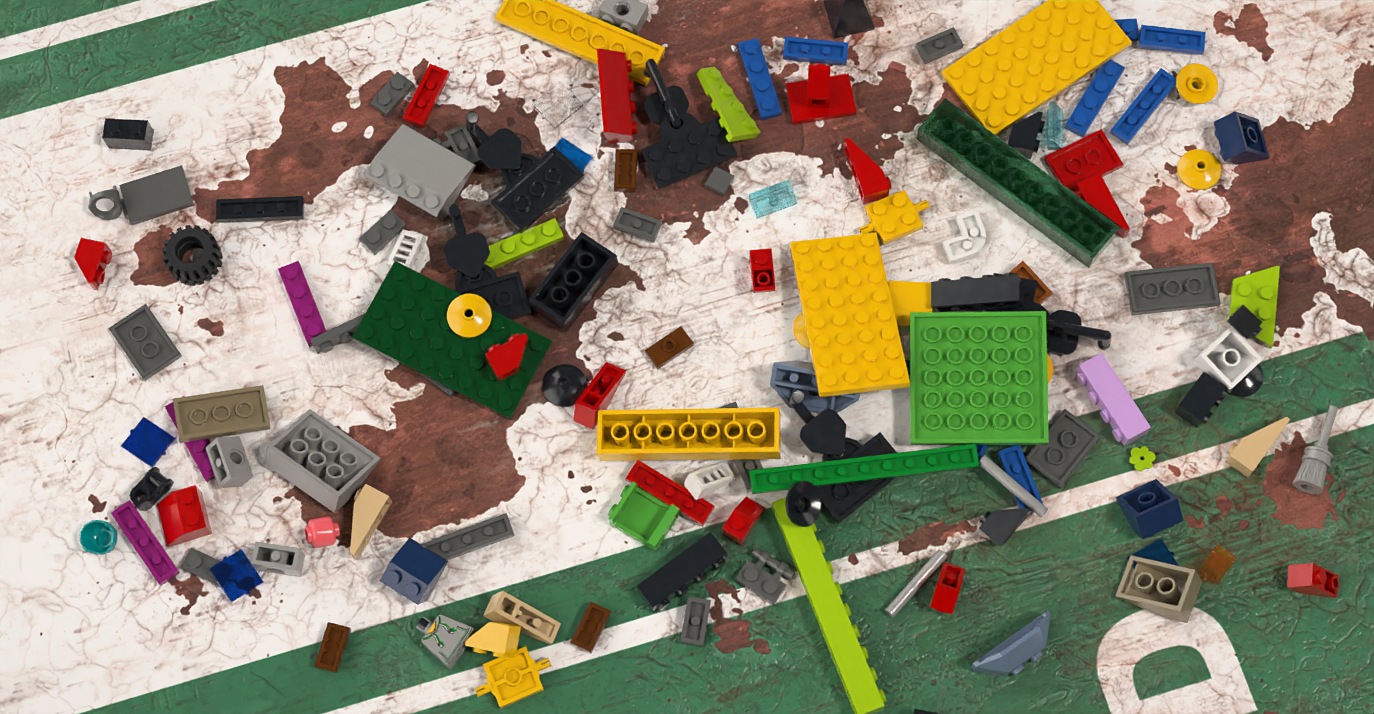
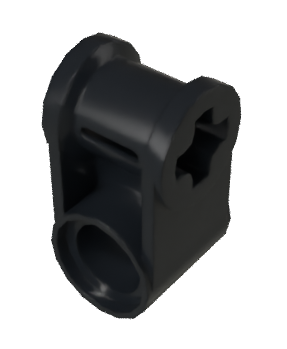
M153 467L132 488L129 495L130 499L138 510L147 511L172 488L174 481L163 476L158 467ZM141 495H147L144 501H137Z

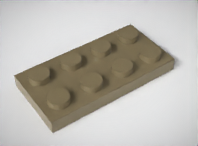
M263 385L173 399L179 443L270 429Z

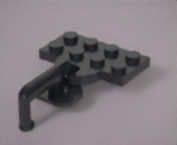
M648 59L643 72L646 77H651L657 92L647 96L644 101V108L649 120L660 125V142L641 149V153L657 189H663L736 158L738 155L733 143L728 142L726 138L728 132L719 123L721 117L719 116L700 124L696 117L686 113L689 101L683 89L679 86L666 87L656 62L653 59Z
M470 111L466 114V127L481 143L478 148L479 159L490 169L502 170L501 177L505 189L491 200V204L520 233H523L579 184L585 175L555 146L540 159H537L533 155L521 153L522 142L510 129H499L489 137L476 124L479 119L478 114L475 111Z
M457 204L450 205L448 213L452 217L457 238L450 239L445 243L444 254L448 266L459 271L455 279L454 291L462 295L475 294L487 301L491 310L511 320L531 315L532 312L519 271L497 277L495 271L485 264L490 255L485 236L478 232L467 234L460 206Z
M993 273L994 276H1004V274ZM1022 278L1024 282V307L985 311H1046L1047 349L1052 353L1072 354L1077 348L1079 337L1098 340V347L1102 350L1110 347L1112 334L1109 331L1081 326L1082 320L1075 312L1057 310L1049 315L1048 310L1041 304L1034 302L1038 284L1037 280Z
M796 390L790 396V406L805 423L800 431L801 441L812 453L823 454L822 462L897 453L881 432L864 445H861L857 440L846 437V423L836 411L826 409L814 417L802 403L805 398L802 391ZM896 477L819 486L816 489L819 492L821 504L839 524Z

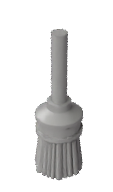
M1329 406L1318 442H1315L1314 446L1306 447L1304 450L1305 454L1301 459L1302 464L1292 483L1301 492L1310 493L1311 495L1322 494L1326 471L1330 469V462L1333 459L1332 453L1328 451L1327 442L1338 411L1336 406Z

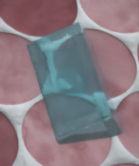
M1051 101L1047 109L1046 148L1047 150H1059L1063 148L1064 112L1054 101Z
M790 180L749 194V201L757 219L797 204Z

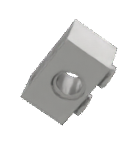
M604 0L599 8L600 20L635 35L639 34L649 15L648 5L637 0ZM621 12L627 13L624 16L618 15Z
M240 436L217 437L206 447L219 488L242 487L253 477Z
M255 542L251 565L258 571L301 577L306 555L301 548Z

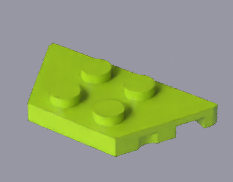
M1274 266L1235 278L1231 286L1229 317L1241 305H1244L1263 322L1260 325L1262 330L1255 338L1263 342L1265 347L1269 349L1273 347L1280 266Z

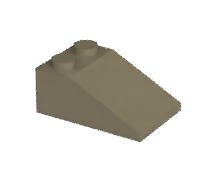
M1131 555L1115 596L1120 600L1162 617L1188 623L1202 580L1194 569Z

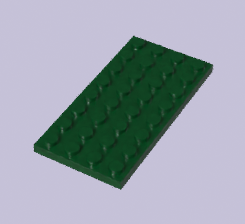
M394 261L352 339L511 420L548 352L552 340L491 310V323L484 333L472 338L459 336L448 324L447 311L451 302L462 294ZM471 310L465 312L466 317L473 315ZM517 333H520V335L526 333L528 343L519 371L498 381L486 359L488 349L496 344L503 345L509 342L508 338Z

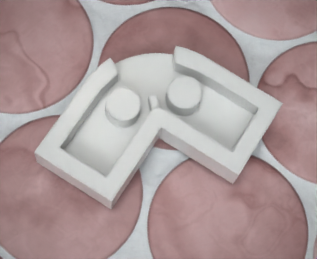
M978 210L957 215L956 221L962 236L943 241L942 245L950 264L974 257L982 250L986 232Z

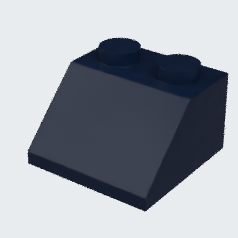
M1234 111L1214 121L1215 136L1219 140L1221 148L1220 155L1225 162L1238 165L1269 159L1259 119Z
M1157 479L1116 497L1132 530L1142 539L1152 537L1154 534L1183 521L1178 498Z
M409 538L389 562L380 582L419 605L428 601L448 561L412 538Z

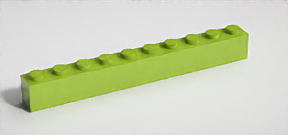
M786 497L772 502L773 513L854 713L874 714L884 710V703L887 702L882 689L878 690L875 681L878 680L873 667L869 668L866 659H869L867 650L864 645L860 646L857 638L860 637L856 624L852 625L849 620V616H851L847 603L843 604L840 595L843 593L838 581L834 583L831 575L834 573L830 561H825L823 553H825L824 545L821 539H816L814 532H817L815 523L808 527H798L791 522L787 515Z

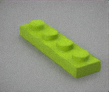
M551 219L525 230L523 233H518L490 245V255L485 264L494 270L564 240L563 233L556 219Z

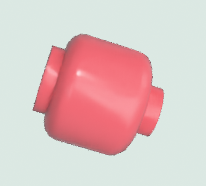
M329 516L311 519L308 522V526H305L307 543L311 544L314 548L333 545L336 542V537L340 536L338 523H333Z

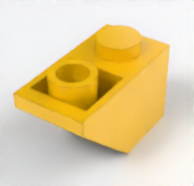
M489 622L465 641V646L473 647V652L487 654L488 650L492 651L495 657L507 658V654H516L521 626L502 622Z

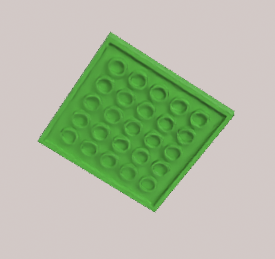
M1046 311L910 312L911 445H1048Z

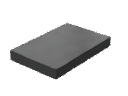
M182 165L119 185L131 225L194 206Z
M146 304L108 328L144 381L182 357Z
M1064 409L1049 428V444L1035 445L1026 456V462L1060 489L1098 442L1101 435Z

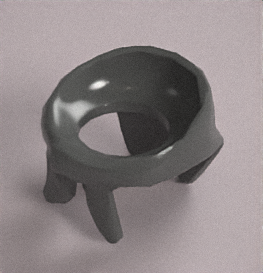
M116 185L113 186V189L100 191L93 195L92 192H89L90 203L88 209L96 217L103 220H113L120 217L122 204ZM107 198L113 201L114 206L109 211H101L96 206L97 201Z

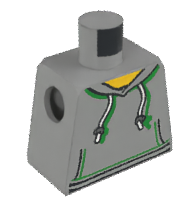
M438 615L434 623L422 617L416 626V629L425 634L421 641L422 644L450 670H452L466 649L465 641L475 634L472 627L443 615Z

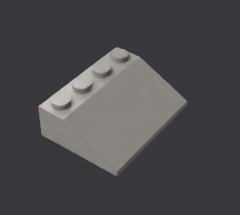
M402 124L374 157L364 176L437 219L444 221L448 214L449 206L454 204L476 165Z
M309 409L267 446L264 464L336 513L349 501L381 458Z

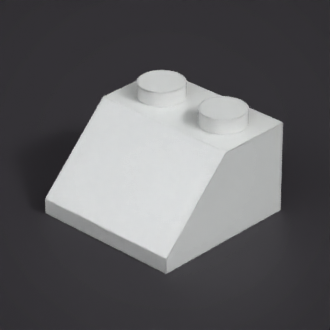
M1231 326L1194 358L1193 362L1203 372H1206L1231 390L1263 359Z

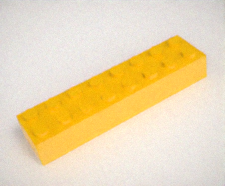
M779 407L598 410L597 456L600 461L781 459V413Z

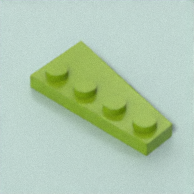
M716 67L701 68L697 76L706 95L713 100L711 103L713 110L718 111L721 117L719 123L728 132L726 135L728 142L756 138L761 133L744 109L743 104L734 95L732 88L727 85L720 71Z

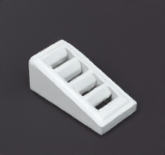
M403 229L389 257L388 269L390 270L394 261L398 259L406 260L405 263H399L412 269L424 236ZM406 236L416 239L415 243L405 240ZM403 244L412 246V250L402 247ZM400 252L408 253L409 256L401 255Z
M722 461L689 473L684 485L697 500L731 483L736 479V476Z

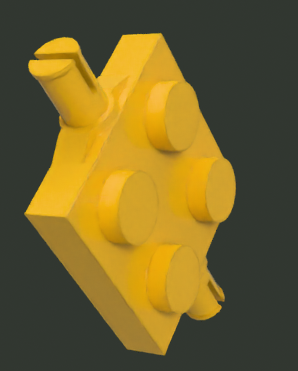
M902 190L865 206V211L870 219V223L858 227L861 234H868L874 231L881 239L883 245L923 229V223L918 212L929 209V203H927V200L914 204L909 199L906 191Z
M525 646L518 649L516 654H507V658L499 657L483 664L487 674V683L475 688L476 694L479 697L492 692L500 708H504L544 691L540 682L539 671L552 666L550 660L547 657L535 663Z

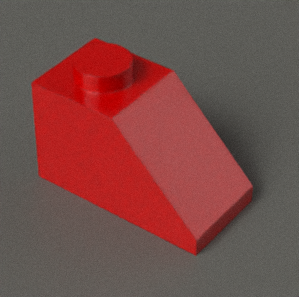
M746 496L722 528V535L743 546L766 508Z
M946 562L943 563L930 608L936 609L941 613H953L965 574V568Z

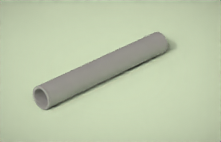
M986 455L980 459L979 465L1040 518L1047 512L1048 508Z
M938 549L890 603L885 612L894 618L947 558V555Z

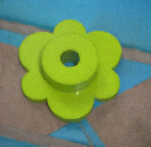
M1146 446L1141 447V449L1134 447L1131 450L1129 462L1134 465L1137 471L1141 472L1145 468H1152V462L1156 456Z

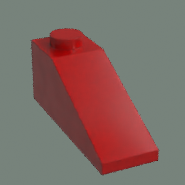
M845 138L844 150L863 205L888 197L889 190L892 189L889 177H885L883 170L850 138Z
M1099 173L1077 182L1073 191L1075 202L1080 204L1085 212L1122 239L1127 237L1130 228L1101 174Z
M606 362L575 402L573 421L594 429L598 424V410H607L626 374V370Z

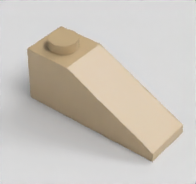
M1285 417L1242 438L1238 444L1233 442L1226 452L1229 457L1225 462L1246 477H1249L1290 419Z
M365 484L363 489L360 488L354 497L350 554L357 561L392 504V500L388 495Z
M504 591L491 597L483 615L493 622L521 626V634L548 644L553 643L561 625L558 621Z

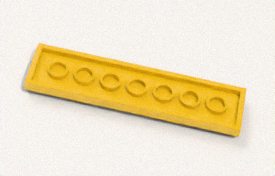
M504 0L495 15L496 22L598 65L597 49L625 52L627 58L632 60L633 72H629L630 79L647 86L651 77H646L643 72L647 60L653 59L658 66L665 53V47L555 0Z

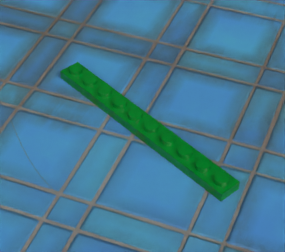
M976 444L750 470L749 476L752 494L789 490L798 481H808L815 487L978 468L979 461Z

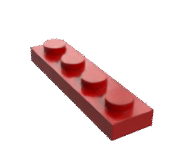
M639 460L636 461L625 478L629 483L636 482L639 488L667 505L671 506L673 504L680 508L682 515L702 527L715 508L713 504L703 498L696 500L688 489Z

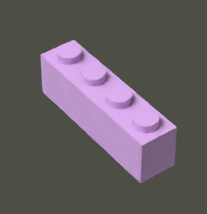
M1102 352L1078 366L1076 378L1079 384L1086 387L1089 392L1088 397L1094 405L1097 404L1101 410L1100 415L1105 423L1110 424L1113 429L1112 433L1118 442L1121 441L1125 447L1149 432L1151 426Z

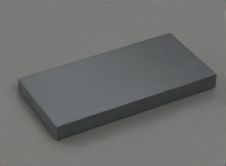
M1213 263L1127 271L1124 273L1131 316L1218 307L1221 304Z

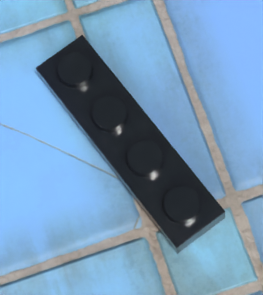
M303 196L216 199L217 223L304 219L305 199Z

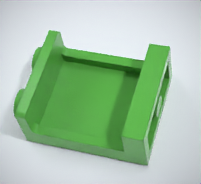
M633 481L630 486L626 485L620 495L622 499L618 505L614 504L609 510V523L656 552L680 516V508L673 504L671 506L667 505L639 488L637 483Z

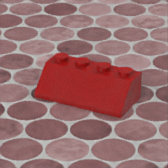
M597 49L604 135L609 144L635 141L634 134H638L637 121H633V114L636 113L635 100H631V93H634V82L630 80L629 72H633L632 60L627 58L625 52Z

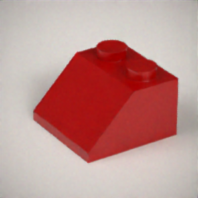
M196 485L174 491L157 504L167 547L212 534L203 495Z

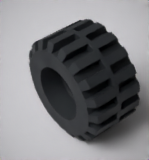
M186 225V229L178 228L177 233L174 234L172 232L169 235L170 240H165L164 244L166 247L162 249L164 254L163 260L174 278L180 280L181 283L187 284L189 282L190 285H195L198 282L201 285L204 284V280L208 279L210 281L213 279L212 274L217 275L219 272L217 267L222 266L220 259H223V255L212 233H209L205 228L201 229L197 225L194 228ZM193 248L203 249L201 257L195 262H182L183 256L188 250Z

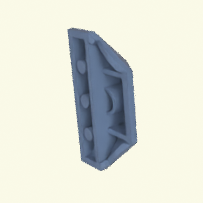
M798 360L773 363L770 385L789 408H792L789 404V398L796 390L804 393L805 398L802 403L811 412L821 413L826 409H831L838 413L859 401L860 393L819 397L813 363Z
M1047 610L976 660L971 666L973 672L1007 677L1012 673L1013 676H1016L1025 669L1023 666L1030 660L1032 663L1039 660L1044 655L1042 651H1044L1047 644L1050 612Z

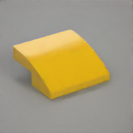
M889 280L888 287L898 326H910V312H932L931 283Z

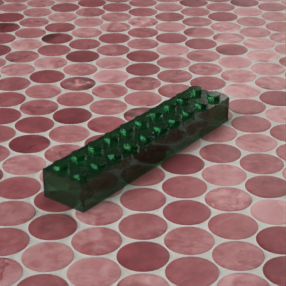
M946 98L918 128L916 139L1086 267L1090 268L1116 237L1120 228L1118 225Z

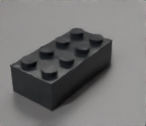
M581 232L529 298L531 309L567 332L618 266L617 255Z

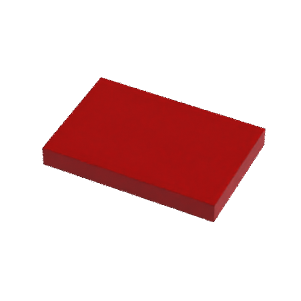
M849 73L830 76L829 108H807L808 80L785 83L793 125L856 115L857 111Z
M1102 129L1044 158L1066 195L1074 191L1077 182L1099 173L1104 177L1122 168L1124 165Z

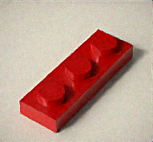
M429 64L403 116L405 122L424 128L450 76L448 70Z

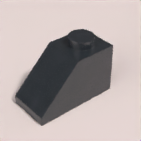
M1241 305L1226 321L1246 339L1250 336L1254 339L1262 330L1260 325L1263 322L1244 305Z
M1030 508L996 510L992 513L988 511L980 520L982 525L979 529L996 544L1003 546L1032 510Z

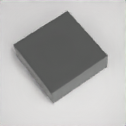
M715 166L705 183V187L725 196L734 180V175Z

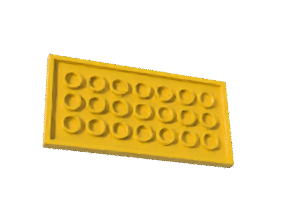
M1048 0L941 71V75L993 139L1130 47L1132 41L1098 0Z
M877 233L790 242L789 247L819 397L909 387L910 380Z

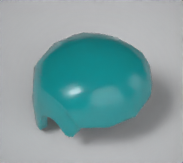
M92 520L83 526L80 532V543L86 552L106 555L114 550L117 544L118 532L107 521Z

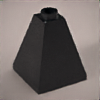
M823 0L834 39L875 30L867 0Z

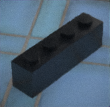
M1005 273L1004 276L983 275L982 278L964 276L958 280L941 278L938 281L931 282V308L935 312H969L1024 307V282L1020 275L1016 273Z
M709 532L636 586L637 592L653 613L657 610L663 611L671 604L670 600L674 597H682L689 591L688 587L693 583H701L708 577L707 573L712 569L718 570L724 566L727 552L713 534Z

